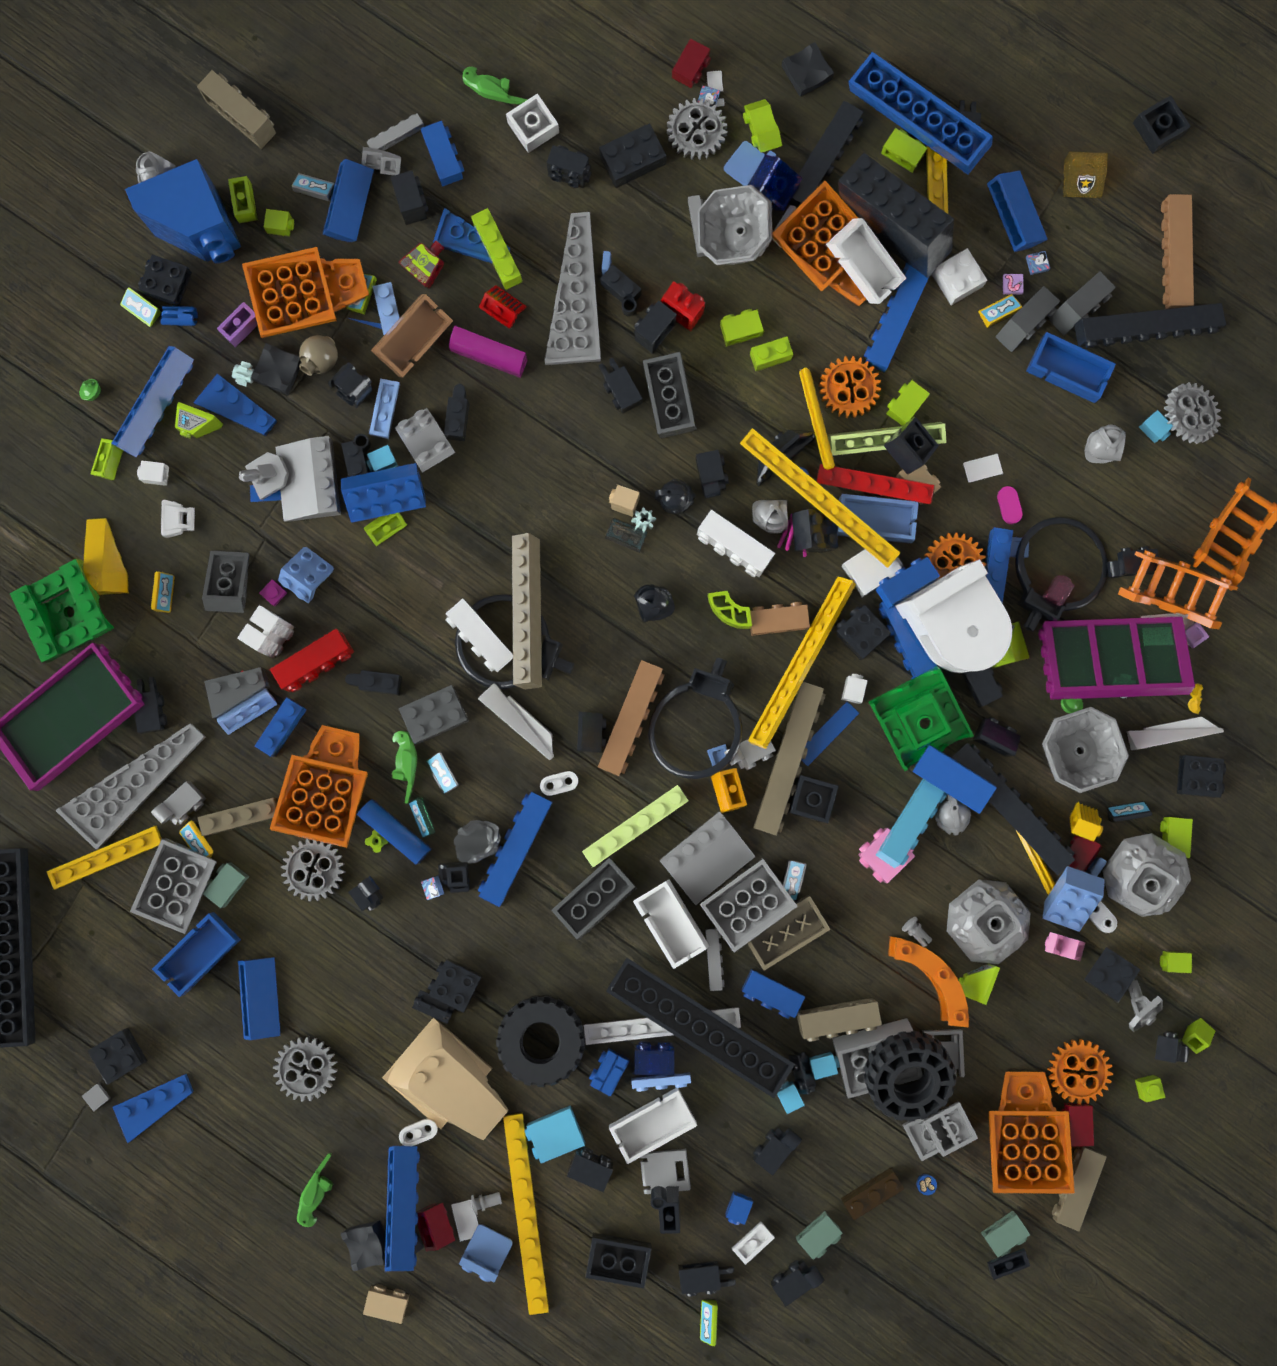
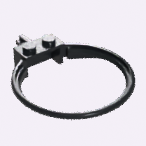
M1049 518L1035 524L1021 539L1016 551L1015 568L1017 578L1024 592L1018 605L1031 612L1023 626L1026 630L1034 632L1041 618L1046 621H1057L1063 611L1082 608L1092 602L1101 592L1108 573L1107 554L1099 537L1085 524L1070 518ZM1052 524H1067L1081 529L1094 541L1102 556V575L1094 591L1086 598L1078 602L1065 603L1064 606H1058L1034 592V588L1029 586L1031 581L1024 565V552L1029 540L1037 531Z
M500 594L489 596L478 601L471 608L476 612L483 605L491 602H513V595ZM541 614V635H545L541 647L542 678L549 681L554 668L571 674L574 663L558 657L563 645L550 638L546 621ZM457 628L455 636L456 654L462 668L473 680L486 687H490L494 683L499 689L518 687L513 685V680L495 682L475 673L464 658L462 638L458 635L461 631Z
M716 658L711 673L695 668L689 683L669 691L659 702L652 714L648 731L651 751L664 769L678 777L700 779L714 775L732 761L740 747L743 732L742 720L736 705L730 697L735 685L729 679L722 677L727 661L722 658ZM689 689L725 702L732 714L735 726L734 740L726 756L716 765L702 771H684L670 765L659 753L654 737L655 723L662 708L672 698L688 692Z

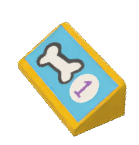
M1011 294L978 312L988 328L1017 313L1022 306Z
M155 572L152 610L156 612H171L174 575Z
M191 820L180 830V835L190 849L207 857L213 855V849L204 836H202L194 821Z

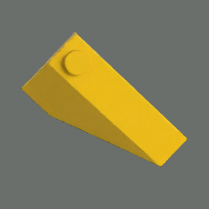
M88 519L86 523L83 572L86 579L99 595L129 593L128 573L126 568H124L121 560L122 557L116 547L107 519Z

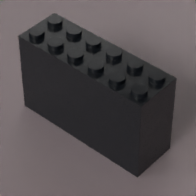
M865 153L838 180L840 198L858 218L864 219L880 243L926 278L951 253L954 218Z

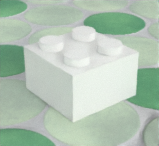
M538 94L506 114L509 126L528 153L559 133L557 121Z
M968 248L941 263L932 273L950 305L979 290L987 282L985 275Z

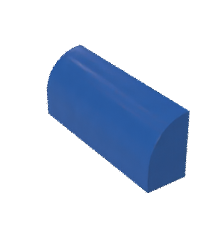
M344 159L340 163L323 235L346 242H355L357 240L374 169L348 159Z
M1020 171L998 174L987 183L1014 252L1029 249L1047 240Z
M930 744L913 769L915 774L979 814L997 788L988 780Z
M375 800L367 802L356 814L414 864H420L432 850V848Z
M275 957L238 961L244 1039L256 1040L280 1036Z

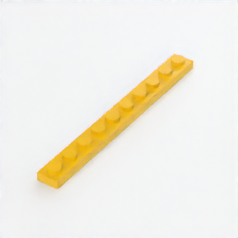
M753 428L741 441L740 444L885 567L888 568L899 556L900 552Z
M837 577L750 735L748 741L751 744L764 749L768 747L856 586L854 581Z
M523 1113L504 1115L503 1120L529 1315L549 1312L524 1117Z

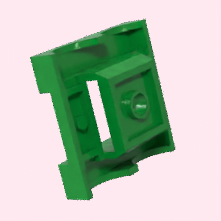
M74 559L59 567L60 570L31 585H25L10 593L41 663H50L114 629L100 609L98 592L89 584L82 567L84 564L83 560ZM69 589V591H67L66 593H64V594H62V595H60V596H58V597H56V598H54V599L48 601L47 603H42V602H44V601H46V600L52 598L53 596H55V595H57V594H59V593H61V592H63V591ZM70 607H73L74 609V615L72 617H69L67 615V610Z
M938 666L868 701L904 771H907L911 765L919 761L929 744L943 752L952 743L974 736ZM929 718V725L925 728L920 727L921 719Z

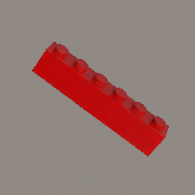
M820 464L817 483L926 504H932L935 485L836 466L826 470L823 464Z

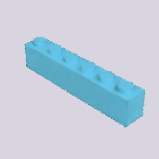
M922 779L876 853V856L893 868L899 865L903 866L909 858L907 853L910 849L913 850L919 841L917 839L918 835L923 834L927 829L928 824L926 822L929 818L932 819L938 810L935 807L938 803L943 802L947 793Z

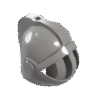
M145 152L139 156L136 162L138 182L146 181L172 170L176 166L153 152Z
M1116 425L1102 426L1099 430L1092 432L1087 439L1084 450L1086 460L1092 463L1121 461L1125 445V432Z
M759 500L754 502L752 506L753 522L768 533L775 534L787 531L788 501Z
M949 794L946 796V800L938 804V810L935 814L937 825L949 835L953 833L956 836L959 832L962 833L970 822V809Z

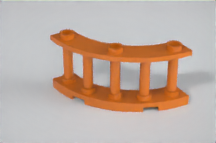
M1249 477L1244 483L1241 481L1235 488L1236 493L1218 518L1215 517L1210 523L1209 527L1211 530L1193 556L1195 559L1193 567L1197 568L1203 561L1226 576V578L1232 580V584L1235 586L1244 578L1250 563L1247 559L1250 554H1255L1263 541L1260 538L1266 529L1270 530L1277 521V503H1271L1249 489L1251 483ZM1243 495L1267 509L1268 514L1263 521L1256 520L1235 506ZM1230 512L1254 527L1255 532L1250 539L1242 537L1223 524ZM1218 531L1242 545L1243 551L1240 556H1235L1213 542ZM1209 549L1230 561L1231 565L1234 566L1233 569L1230 570L1209 557Z
M1147 550L1144 553L1136 551L1135 555L1143 558V561L1132 586H1129V588L1121 587L1118 595L1134 602L1157 605L1160 609L1174 614L1176 612L1182 615L1188 614L1187 619L1212 629H1220L1222 622L1216 620L1217 616L1215 615L1226 590L1237 591L1238 589L1237 586L1232 584V580L1225 577L1218 579L1190 568L1191 565L1186 562L1179 561L1178 564L1156 557L1155 553ZM1150 562L1157 563V568L1148 589L1144 593L1140 592L1139 588ZM1168 566L1178 571L1167 596H1164L1162 599L1156 597L1154 592L1165 567ZM1185 573L1199 577L1188 604H1185V606L1176 604L1174 598ZM1206 580L1220 586L1208 613L1206 612L1204 615L1195 611V605Z
M890 936L888 956L917 966L934 985L940 1003V1020L948 1021L950 1026L969 1027L966 997L960 982L950 967L930 950L911 941Z

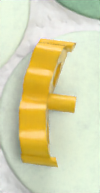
M1198 683L1195 684V688L1190 693L1193 698L1188 702L1189 709L1196 714L1200 712L1199 706L1200 701H1202L1200 697L1203 690L1202 685Z

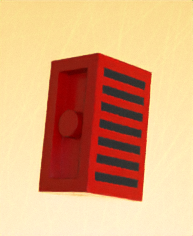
M495 285L484 294L479 308L510 329L518 314L526 308V305Z

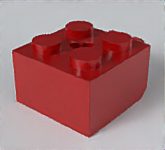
M673 281L661 299L665 306L677 314L676 322L689 331L693 330L704 314V299L696 293L694 295L690 293L688 288L682 283L677 284Z

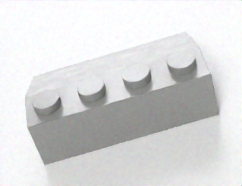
M329 436L316 437L277 446L276 455L282 457L289 472L286 486L280 489L284 522L341 515L332 439Z
M719 811L659 861L693 903L697 905L751 861L755 855Z
M167 838L161 839L130 912L186 934L217 861Z
M764 859L700 904L734 953L798 907Z
M907 1018L877 1026L876 1030H861L855 1034H846L832 1038L848 1098L869 1093L864 1081L865 1063L869 1061V1054L872 1050L876 1049L875 1046L879 1042L885 1041L886 1037L899 1034L898 1032L903 1031L911 1033L913 1029ZM921 1067L905 1069L897 1076L894 1083L900 1085L920 1079L922 1077Z

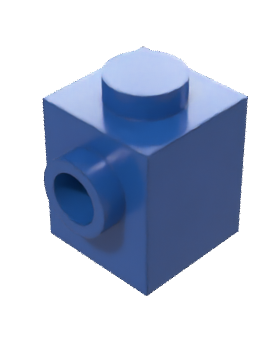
M733 1191L725 1213L728 1221L735 1225L740 1223L745 1225L753 1204L752 1198Z

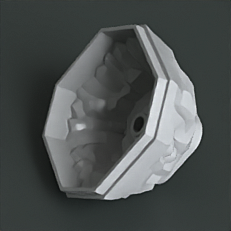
M753 185L714 190L698 209V249L716 265H735L754 261L758 256H762L766 247L772 241L771 201Z
M1093 707L1055 718L1042 743L1055 781L1079 793L1117 781L1129 757L1116 719ZM1078 747L1081 748V754L1077 753Z
M1152 833L1123 839L1102 870L1108 897L1141 917L1169 912L1184 894L1187 885L1191 881L1186 854ZM1153 880L1152 884H1147L1148 881Z
M979 879L949 903L947 932L971 962L1000 964L1028 941L1031 912L1006 882ZM993 919L996 920V926L994 927L991 926Z

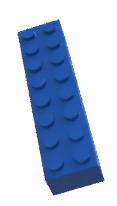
M874 52L868 56L849 80V88L853 94L966 174L972 171L992 146L991 134Z

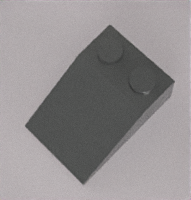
M210 551L202 595L205 611L244 613L247 597L249 553Z

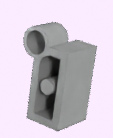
M747 739L740 744L730 764L732 766L737 763L740 769L745 767L747 771L756 766L755 761L761 758L765 761L773 757L772 752L776 750L771 741L768 747L764 749L751 744Z
M186 781L163 803L155 807L151 813L161 824L166 823L170 819L175 825H182L190 818L188 815L193 810L196 812L204 805L203 801L206 797L192 782Z

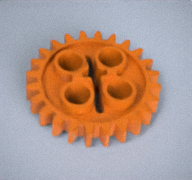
M844 356L843 362L838 358L836 365L832 362L830 363L831 369L825 368L824 372L827 375L821 376L824 382H820L819 386L824 389H821L819 394H825L822 401H828L826 408L832 406V413L838 410L839 417L843 412L846 418H848L850 413L856 418L857 412L863 416L864 409L869 412L871 410L869 405L875 406L876 404L873 399L879 398V395L876 393L881 391V388L877 387L881 380H875L879 374L872 373L875 367L868 368V361L862 364L861 357L857 362L854 356H852L850 361ZM846 371H849V375H850V376H849L850 386H851V387H854L853 390H852V392H851V393H852L853 400H854V403H851V399H850V398H851L850 388L847 387L849 381H848V377H847ZM860 373L862 375V379L856 380L853 377V374ZM841 376L844 382L838 383L834 377ZM862 391L866 397L859 398L856 392ZM844 394L847 397V401H840L838 395Z
M957 532L953 538L950 533L946 535V539L940 536V543L934 540L932 543L935 547L929 546L928 550L931 553L924 555L929 558L939 573L940 577L938 579L964 565L965 560L974 562L986 558L984 555L980 556L979 553L982 552L983 548H976L978 542L972 544V537L965 540V534L959 538ZM952 546L958 547L959 555L951 552ZM938 559L945 561L946 566L944 568L938 566ZM956 560L958 564L953 567L951 564Z
M1073 1039L1071 1040V1045L1064 1042L1065 1048L1062 1049L1058 1046L1057 1048L1060 1053H1052L1055 1060H1049L1053 1067H1049L1047 1070L1053 1072V1074L1049 1075L1048 1078L1055 1080L1051 1083V1086H1058L1055 1092L1058 1094L1062 1093V1098L1064 1099L1069 1096V1101L1072 1103L1075 1098L1078 1104L1082 1103V1099L1089 1104L1090 1097L1097 1101L1096 1094L1103 1096L1101 1090H1108L1105 1083L1112 1082L1107 1079V1076L1113 1075L1112 1072L1108 1071V1068H1111L1112 1065L1106 1063L1110 1058L1103 1056L1105 1051L1103 1049L1098 1050L1099 1045L1097 1044L1092 1046L1091 1041L1087 1040L1085 1045L1082 1039H1079L1078 1044ZM1070 1056H1074L1075 1061L1073 1065L1068 1066L1067 1059ZM1093 1057L1094 1064L1088 1067L1086 1062L1089 1058ZM1082 1068L1085 1071H1097V1074L1081 1072L1079 1075L1075 1072H1063V1069L1079 1071ZM1069 1076L1074 1077V1082L1071 1085L1066 1084V1079ZM1092 1077L1093 1084L1087 1087L1086 1080Z

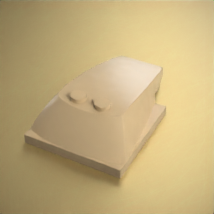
M435 1018L427 1024L382 1077L428 1119L433 1120L440 1129L449 1122L482 1140L487 1137L509 1110L497 1092L487 1082L486 1076L492 1070V1067Z

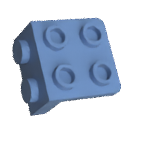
M744 141L725 164L724 171L743 186L753 185L754 187H759L765 179V174L771 172L775 167L776 154L770 150L765 155L757 148H754L752 144Z
M303 547L281 568L278 581L283 587L295 593L299 599L309 603L314 597L316 588L333 572L334 568L309 548Z
M479 1224L459 1265L468 1273H477L486 1282H495L513 1241L493 1229Z

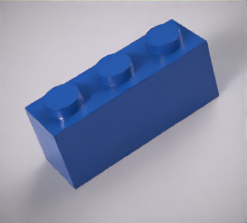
M442 121L421 128L442 187L463 179L461 172H464L461 160L457 161L455 157L458 154L455 144H450L448 139L451 137L448 126L444 127Z
M928 557L923 560L918 558L911 563V567L908 569L903 567L895 572L896 576L891 579L889 577L882 579L876 591L886 607L890 609L937 581L940 575Z
M286 697L255 747L270 757H276L307 709Z
M751 969L741 989L745 993L744 997L752 1001L755 998L762 1001L761 1005L769 1010H772L773 1007L780 1010L778 1014L787 1019L790 1016L796 1017L805 999L804 995Z

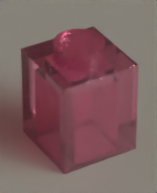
M1058 575L1054 577L1043 597L1061 606L1075 585L1071 583V579Z

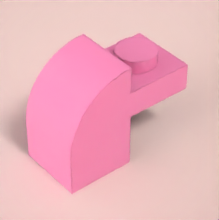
M1050 932L1045 942V951L1081 961L1085 942Z

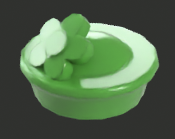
M95 379L83 381L79 391L81 399L95 400L101 391L99 383Z
M1061 699V707L1066 713L1070 714L1082 710L1083 702L1082 699Z

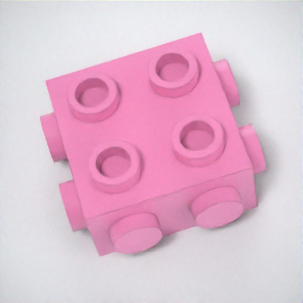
M880 828L873 835L874 839L870 843L867 841L859 848L861 852L858 854L861 858L859 860L865 868L870 867L874 871L872 875L880 883L882 881L888 883L915 857L912 853L914 850L910 849L907 853L909 858L903 866L899 865L893 868L876 856V853L891 831L888 828L884 830Z

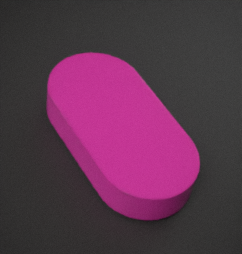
M1010 486L1003 487L997 495L1003 520L1008 524H1016L1022 518V509L1017 491Z

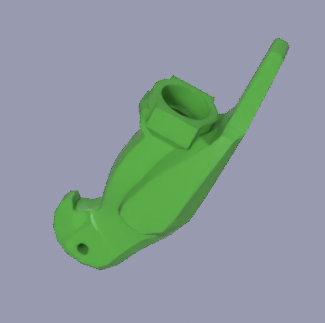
M467 67L463 72L464 84L484 98L519 105L527 101V99L508 95L510 80L506 78L499 80L490 75H477V68Z
M398 731L393 736V742H397L400 747L396 754V770L392 772V778L408 781L405 803L408 804L414 785L418 758L409 732Z
M328 1153L301 1194L297 1222L304 1227H311L316 1223L317 1217L314 1218L313 1211L322 1202L325 1192L332 1189L333 1182L325 1176H319L321 1170L331 1157V1153Z

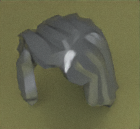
M473 820L459 828L458 835L454 839L459 861L476 863L495 854L499 849L501 840L499 827L488 821Z

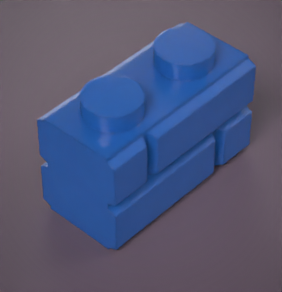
M609 1048L607 1052H602L598 1060L601 1064L598 1070L593 1069L589 1079L592 1080L590 1086L611 1096L629 1063V1059Z

